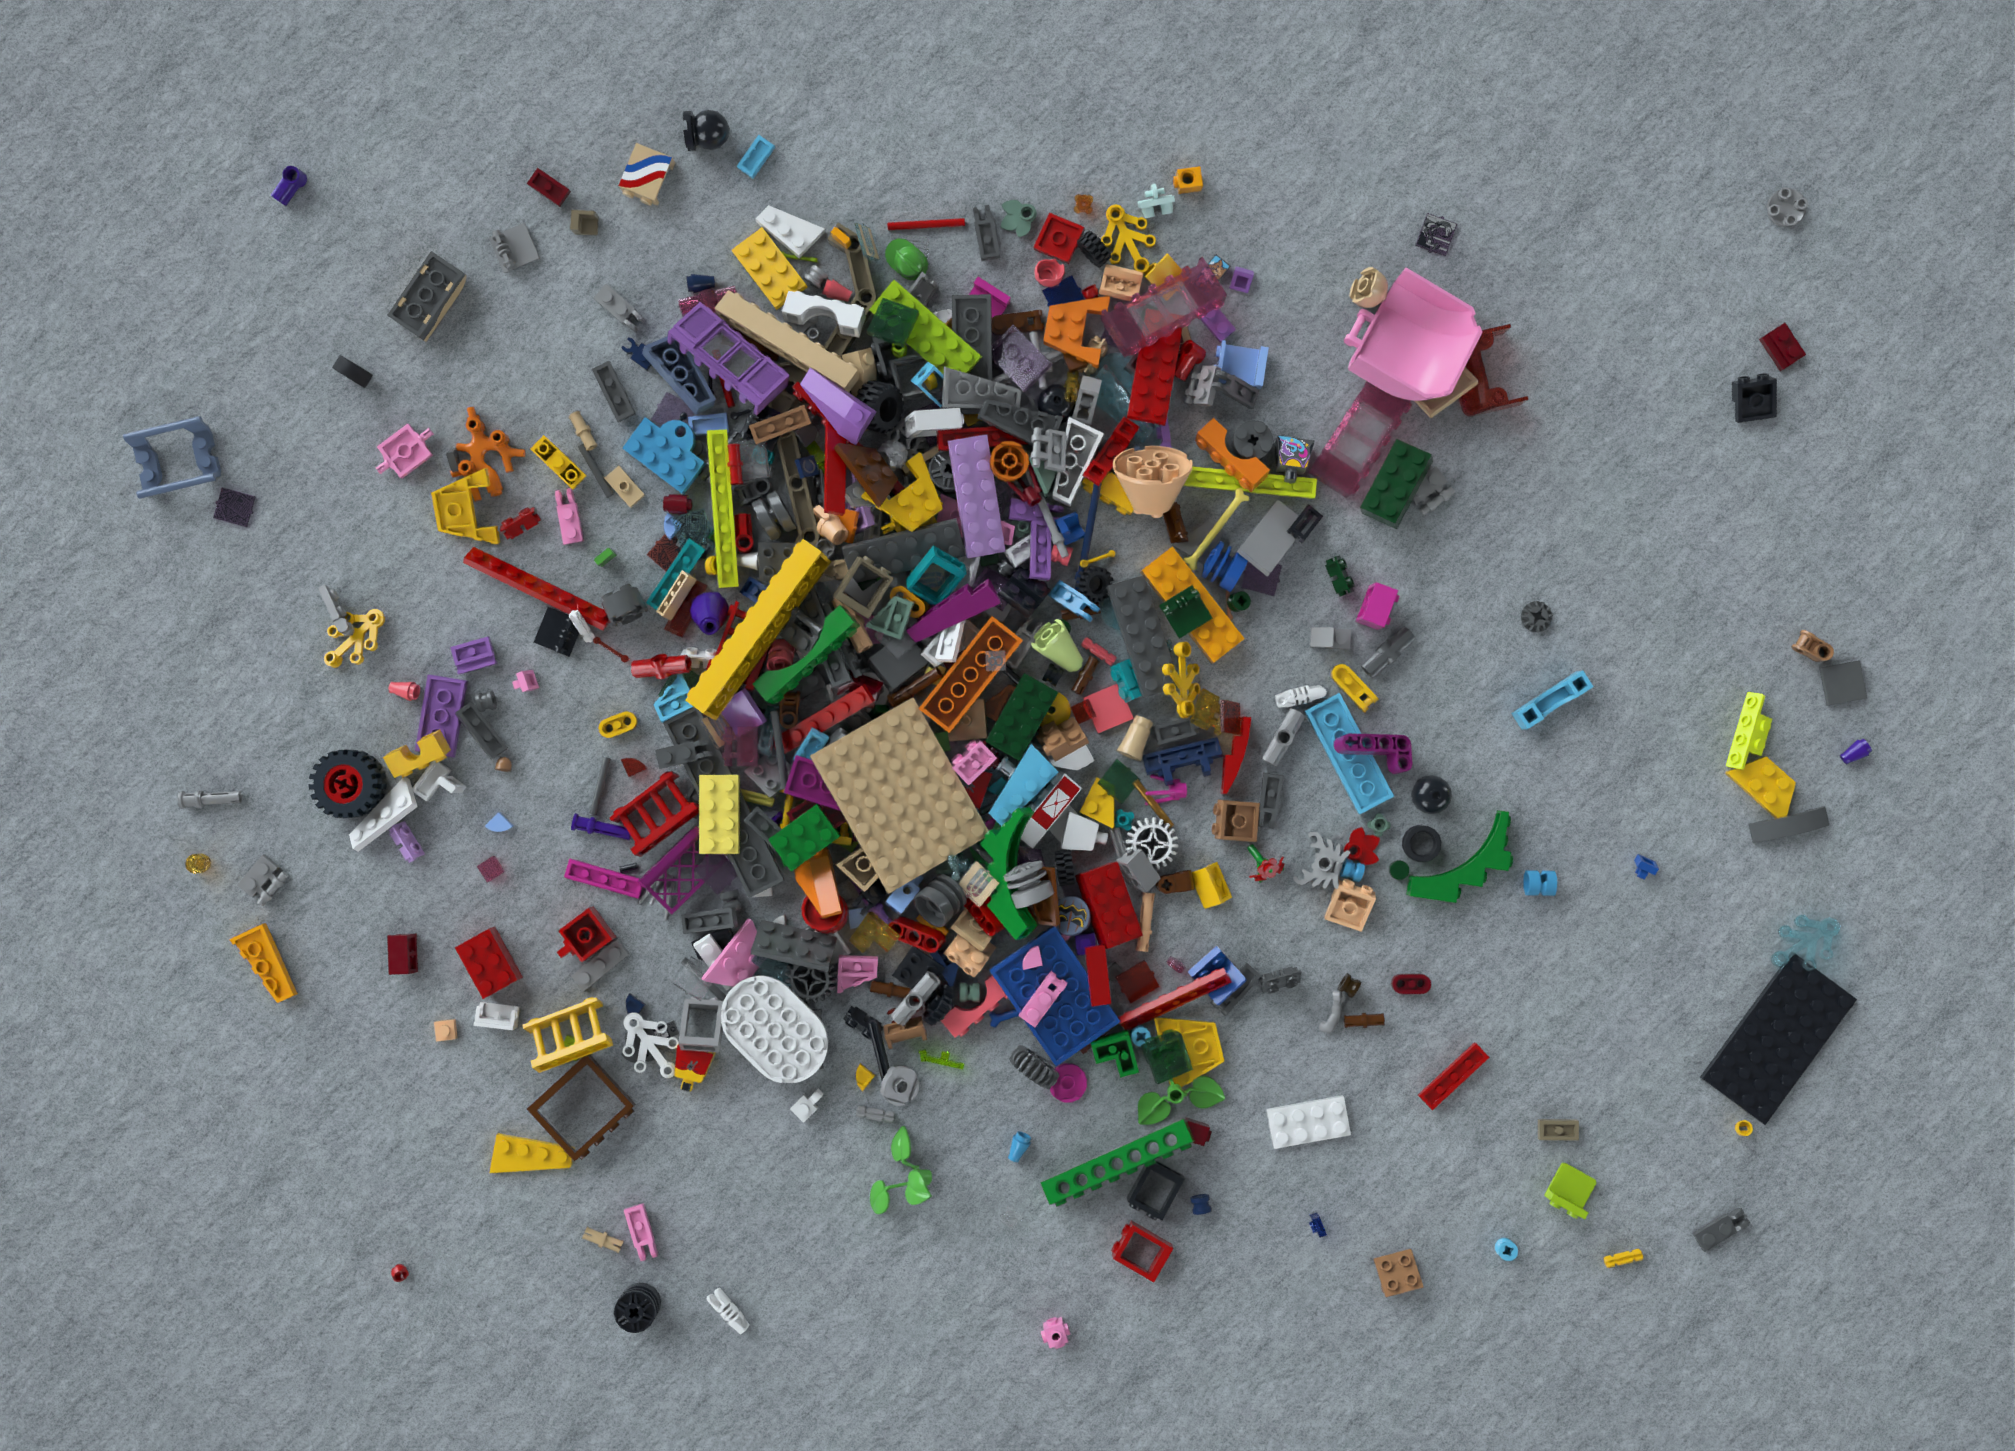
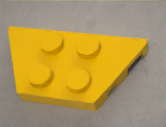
M1767 756L1746 763L1743 770L1735 768L1725 772L1730 779L1775 819L1787 816L1796 782Z

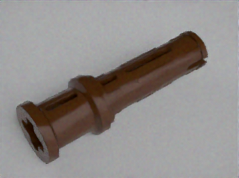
M934 667V669L911 684L902 685L895 693L888 694L887 700L895 708L914 698L916 693L942 678L943 674L938 667Z

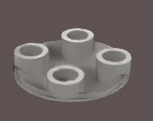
M1784 187L1776 191L1769 198L1767 213L1774 224L1780 227H1792L1804 218L1808 201L1797 190Z

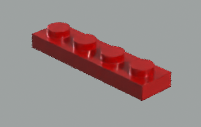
M1474 1042L1426 1086L1418 1096L1433 1111L1490 1057Z

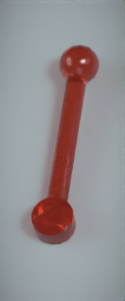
M599 637L593 639L595 644H600L621 658L622 662L629 661L627 655L617 652L602 642Z

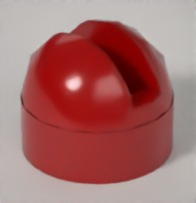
M1095 284L1082 290L1086 300L1098 298L1099 292Z
M397 1264L391 1269V1276L395 1282H401L409 1275L407 1268L403 1264Z

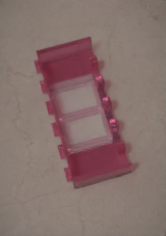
M1201 257L1197 266L1191 269L1189 266H1185L1180 275L1176 277L1172 275L1167 276L1164 283L1158 287L1155 283L1150 285L1148 292L1140 296L1138 292L1132 295L1130 302L1124 305L1122 302H1118L1114 310L1109 313L1106 309L1102 310L1100 319L1125 358L1128 355L1138 353L1145 346L1153 345L1160 337L1171 335L1175 329L1188 326L1195 318L1201 319L1213 309L1221 308L1224 305L1227 294L1204 258Z
M1366 381L1308 473L1345 498L1351 494L1355 495L1360 488L1358 484L1360 479H1365L1371 470L1368 468L1372 461L1375 463L1381 455V452H1379L1382 445L1386 446L1392 436L1389 434L1401 424L1402 420L1400 417L1403 412L1407 414L1413 405L1410 403L1411 400L1393 396Z

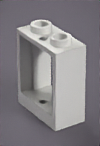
M960 408L913 411L904 418L906 437L937 436L936 431L961 429L964 424V416L960 412Z

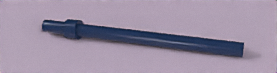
M1102 483L1099 486L1093 485L1080 561L1088 560ZM1080 562L1078 571H1076L1075 573V579L1077 577H1081V575L1078 574L1080 571L1084 572V567L1080 566Z

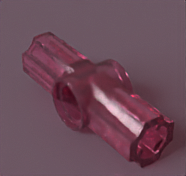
M731 286L719 290L708 289L699 292L698 295L678 300L682 316L684 317L699 302L710 308L713 313L716 312L715 307L728 290L734 294L737 293L736 287Z

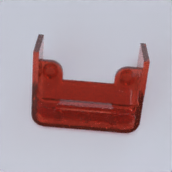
M1511 324L1482 330V334L1465 366L1478 380V384L1459 398L1463 413L1469 417L1520 406L1529 400L1528 396L1508 400V395L1503 388L1495 387L1490 389L1481 351L1489 349L1494 343V336L1507 332L1511 328Z

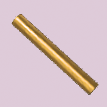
M1139 779L1135 780L1132 783L1157 816L1163 820L1164 825L1169 823V828H1171L1174 823L1151 795L1145 794L1148 791Z

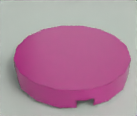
M1063 1063L1056 1066L1054 1069L1059 1073V1078L1055 1085L1050 1088L1051 1094L1064 1103L1079 1100L1087 1088V1078L1084 1071L1072 1063Z

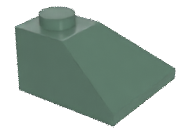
M1030 457V458H1029V461H1030V463H1031V465H1032L1033 460H1031V457ZM1040 460V467H1033L1044 499H1046L1057 471L1044 469V461Z

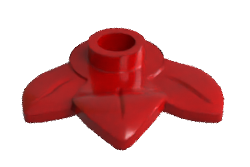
M1362 827L1357 828L1350 834L1349 842L1344 846L1343 852L1350 851L1352 847H1355L1356 853L1353 855L1350 853L1347 859L1352 861L1358 860L1365 865L1374 864L1379 861V858L1373 851L1378 846L1380 838L1374 835H1365Z

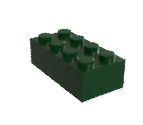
M1396 439L1360 506L1362 514L1397 529L1433 463L1432 454Z
M1024 673L985 742L1020 761L1059 692Z

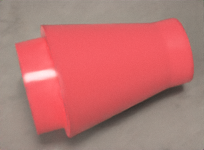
M827 279L822 294L826 295V298L848 302L852 291L834 279L832 281Z
M391 682L389 684V693L398 695L406 700H416L420 695V686L415 682Z

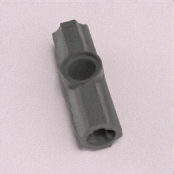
M1404 626L1391 639L1383 642L1375 650L1376 652L1361 665L1366 674L1373 678L1386 665L1394 662L1401 655V652L1416 639L1414 634Z

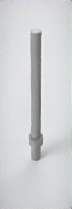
M1027 468L1025 475L1030 486L1034 488L1029 469ZM1041 492L1042 500L1038 503L1052 534L1053 544L1057 546L1061 557L1065 558L1069 554L1064 545V537L1062 533H1059Z

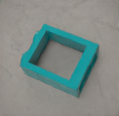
M933 545L907 577V590L916 596H920L928 604L936 605L947 598L967 574L965 564ZM932 562L951 573L937 592L918 582Z

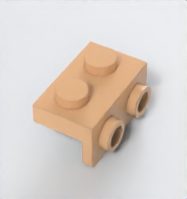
M1106 264L1099 294L1137 303L1143 272Z

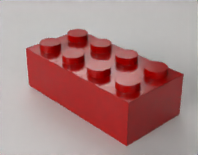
M1117 861L1109 862L1075 875L1083 900L1090 909L1091 923L1099 945L1104 944L1105 949H1110L1143 936Z

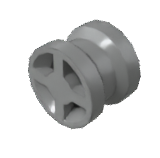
M813 265L811 272L806 274L804 279L819 290L822 287L821 283L827 280L828 276L817 266Z

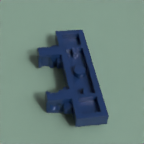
M1218 737L1145 754L1142 756L1147 775L1157 773L1158 777L1163 776L1165 785L1169 786L1173 785L1171 773L1175 772L1176 768L1192 764L1196 766L1201 765L1203 776H1210V764H1213V759L1223 757Z

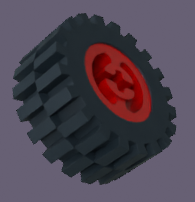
M338 750L327 753L328 756H322L319 759L321 764H315L312 768L316 770V773L310 774L309 779H313L314 782L313 784H308L309 790H314L315 792L310 795L312 800H318V803L315 805L318 809H325L323 813L343 819L361 817L363 814H369L372 811L371 808H375L379 804L377 802L378 799L384 798L385 794L381 793V790L387 787V783L382 784V779L386 778L385 773H380L379 770L383 767L381 764H375L376 758L367 756L368 753L358 750ZM343 770L346 771V774H345V775H341V776H338V777H337V775H338L341 771H343ZM335 779H338L340 781H346L348 785L358 786V788L356 790L352 787H346V784L342 782H335ZM356 790L354 795L347 798V793H351Z

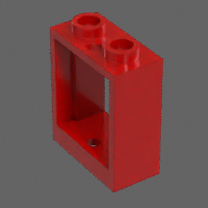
M1131 1220L1130 1224H1126L1122 1229L1121 1235L1123 1236L1120 1241L1114 1243L1111 1252H1113L1112 1257L1117 1262L1154 1283L1173 1251V1245ZM1134 1232L1161 1247L1148 1271L1121 1256Z

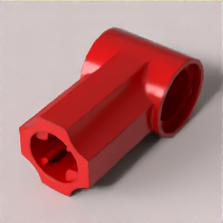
M1187 340L1182 344L1180 348L1181 356L1175 368L1174 376L1184 382L1195 364L1201 363L1206 356V350L1192 340Z
M751 514L734 515L736 548L741 554L750 553L754 546ZM742 540H747L750 542V545L747 548H742L739 543Z

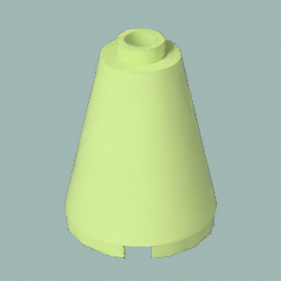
M1056 619V623L1053 624L1050 622L1046 623L1034 635L1035 643H1031L1032 647L1068 672L1078 671L1082 667L1083 658L1065 624L1059 619Z

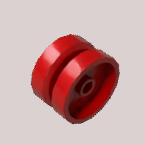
M839 895L842 913L822 918L811 900L806 896L801 910L805 923L812 929L823 934H833L841 930L847 923L849 907L845 899Z

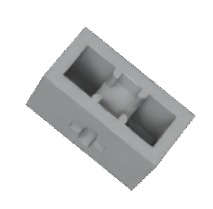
M1083 375L1072 419L1091 425L1102 380Z

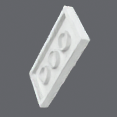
M1343 1095L1266 1109L1274 1149L1351 1135Z

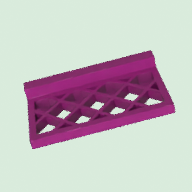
M693 826L637 881L671 915L728 860L723 854H717L721 860L716 865H708L709 854H705V865H695V853H699V851H695V842L699 839V828L697 826ZM684 853H692V865H681V856ZM670 867H678V879H667V870ZM681 867H691V879H681ZM695 867H705V876L702 879H694ZM655 881H664L663 893H656L650 886ZM667 881H677V893H666ZM681 881H691V890L688 893H680ZM666 895H677V904L672 909L666 903Z

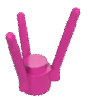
M1150 775L1151 778L1164 781L1163 776ZM1173 779V785H1169V790L1148 791L1145 794L1170 796L1156 799L1157 803L1180 800V798H1186L1187 786L1186 783H1180V779Z

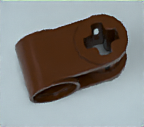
M796 691V693L786 692L784 698L779 702V719L784 728H793L797 724L800 691ZM791 714L794 718L791 722L783 721L784 715Z
M1192 870L1160 876L1161 879L1156 883V888L1164 894L1186 892L1195 889ZM1164 880L1170 882V885L1167 886V889L1161 887V884L1164 883Z

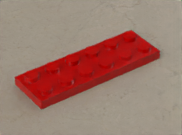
M1146 309L1127 419L1165 426L1185 316Z

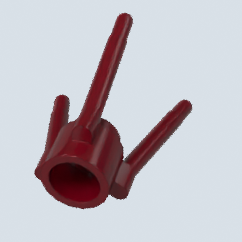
M1029 461L1028 469L1034 488L1033 486L1027 487L1023 480L1019 478L1017 481L1024 490L1022 493L1011 481L1005 482L1020 496L1023 502H1027L1029 507H1032L1041 502L1042 497L1040 493L1042 490L1038 485L1033 467Z

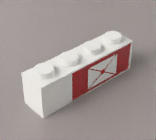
M1061 771L1050 780L1047 788H1043L1038 793V799L1034 804L1031 803L1028 806L1035 813L1028 821L1021 840L1033 849L1080 792L1082 787Z

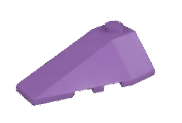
M809 368L800 383L801 387L838 434L854 445H857L877 411L813 368Z

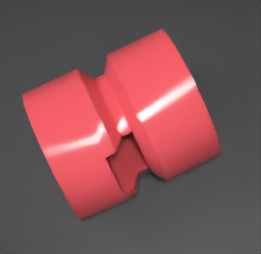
M774 640L769 647L768 671L779 670L793 665L795 648L786 640Z

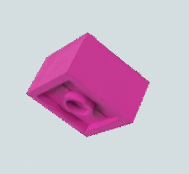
M1378 582L1369 585L1355 622L1376 630L1389 625L1391 621L1389 614L1394 602L1396 603L1399 600L1400 596L1397 595L1399 590Z

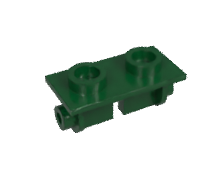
M1339 555L1334 557L1335 561L1333 558L1326 560L1325 567L1330 578L1337 575L1338 579L1332 581L1336 594H1339V597L1347 594L1346 590L1348 593L1354 592L1353 587L1355 585L1352 577H1348L1346 572V561L1344 558L1341 559Z

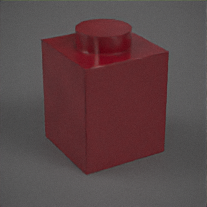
M1186 1117L1185 1119L1195 1140L1193 1143L1204 1146L1205 1142H1209L1212 1133L1209 1125Z

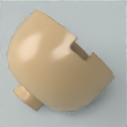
M1368 267L1360 273L1362 276L1359 280H1354L1349 294L1353 300L1352 302L1363 308H1373L1383 302L1387 297L1388 291L1386 277L1377 269Z

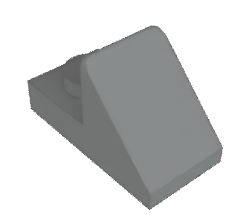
M1333 627L1311 628L1310 647L1349 650L1351 630L1334 629Z

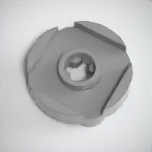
M907 1066L890 1067L881 1084V1095L895 1106H903L908 1100L912 1101L917 1095L920 1086L917 1074ZM902 1082V1084H904L903 1088L900 1087L899 1090H897L898 1084Z

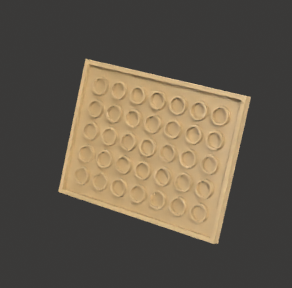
M914 698L907 700L810 755L811 760L888 894L984 839V835L988 832L985 823L956 772L952 769L950 761L921 710L918 709L919 707Z

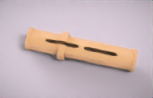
M1142 892L1139 925L1143 936L1137 939L1136 951H1149L1155 893Z

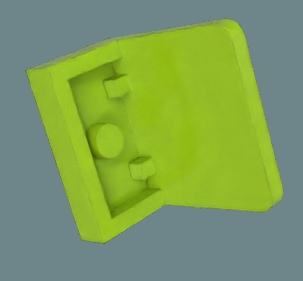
M1563 1162L1559 1166L1544 1196L1550 1200V1205L1559 1210L1561 1207L1567 1210L1566 1213L1571 1217L1586 1219L1588 1212L1583 1207L1596 1185V1180Z

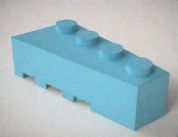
M1032 744L1029 745L989 811V814L1001 826L1010 820L1014 810L1023 808L1058 773Z

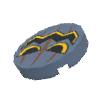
M1065 897L1058 901L1060 924L1055 926L1057 930L1067 936H1076L1085 931L1091 921V912L1088 905L1077 897Z

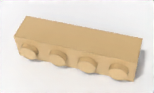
M682 570L656 612L662 617L672 620L697 579Z

